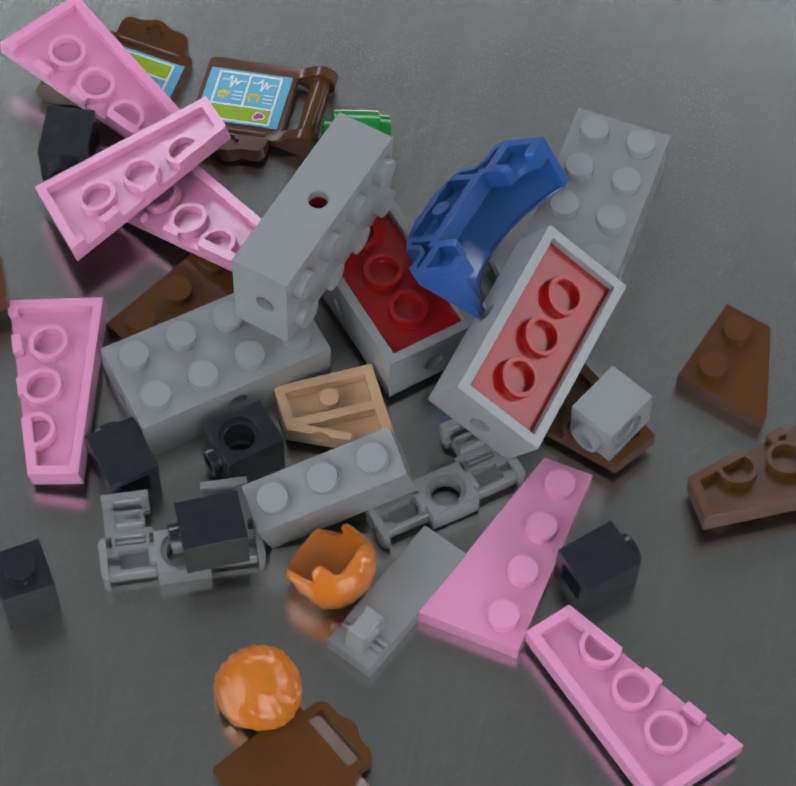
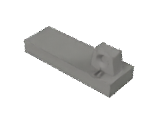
M425 525L353 608L346 619L327 639V648L370 678L417 623L418 613L467 554Z

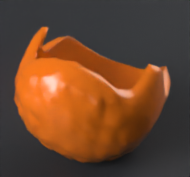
M347 523L341 526L343 533L320 528L314 530L293 555L285 571L286 578L294 584L297 591L310 602L323 609H342L355 602L369 588L376 573L377 560L373 545L368 538Z
M253 644L244 649H239L231 654L226 662L221 664L215 675L213 695L222 714L235 727L256 731H270L285 726L295 717V713L302 701V678L297 666L285 652L274 646Z

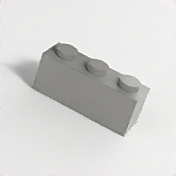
M390 427L241 486L257 532L272 549L308 535L317 528L323 529L417 491L401 445Z

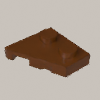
M727 304L678 374L676 385L756 430L761 431L767 418L771 327Z

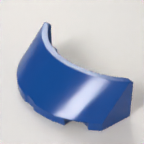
M544 136L504 140L490 148L486 158L478 165L471 168L462 167L430 198L427 206L416 218L409 233L406 245V252L412 261L409 269L419 285L477 319L481 318L485 311L480 302V283L493 252L503 238L524 216L548 197L564 188L569 181Z

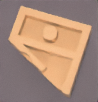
M372 364L299 380L274 388V400L287 440L337 448L386 427H390L394 433Z

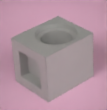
M612 366L572 406L570 431L582 448L591 453L597 451L610 461L649 421L653 396Z

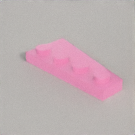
M66 0L0 42L1 53L82 109L95 110L98 120L124 138H128L180 110L82 0Z
M205 96L35 186V189L78 262L230 140L231 137L225 123Z
M197 165L127 221V223L232 271V258L260 222L261 218Z
M103 297L9 300L8 315L12 323V350L16 357L18 373L16 383L23 414L21 424L27 474L33 485L84 484L88 455L85 436L91 434L108 306Z
M544 457L469 549L463 560L418 613V621L517 659L525 642V632L531 628L553 576L558 550L567 543L591 486L593 475Z
M567 605L525 632L524 641L633 786H692L741 754L744 746L729 733L726 736L705 720L706 714L690 701L685 704L662 685L663 680L647 667L642 669L622 653L623 647L571 605Z

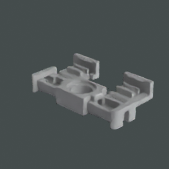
M451 419L440 424L439 438L446 449L452 446L458 456L454 458V463L415 479L417 491L367 510L366 521L370 528L376 529V539L381 547L390 549L391 538L427 522H429L433 530L478 511L479 501L482 498L515 484L519 489L525 482V470L517 457L506 460L457 421ZM447 486L456 489L460 497L454 503L446 505L436 502L431 497V494L437 488Z
M247 476L200 482L201 497L238 491L248 534L250 561L222 567L258 562L259 571L264 570L266 567L264 540L258 534L254 521L252 522L253 518L241 487L248 483ZM147 489L100 495L105 538L98 542L103 586L107 591L112 592L111 582L158 576L160 585L212 578L211 569L187 574L185 565H176L168 559V553L171 550L168 530L153 531L152 527H146L144 515L151 514ZM248 523H253L252 529H248ZM149 536H153L154 542H150ZM106 542H111L112 547L107 548Z

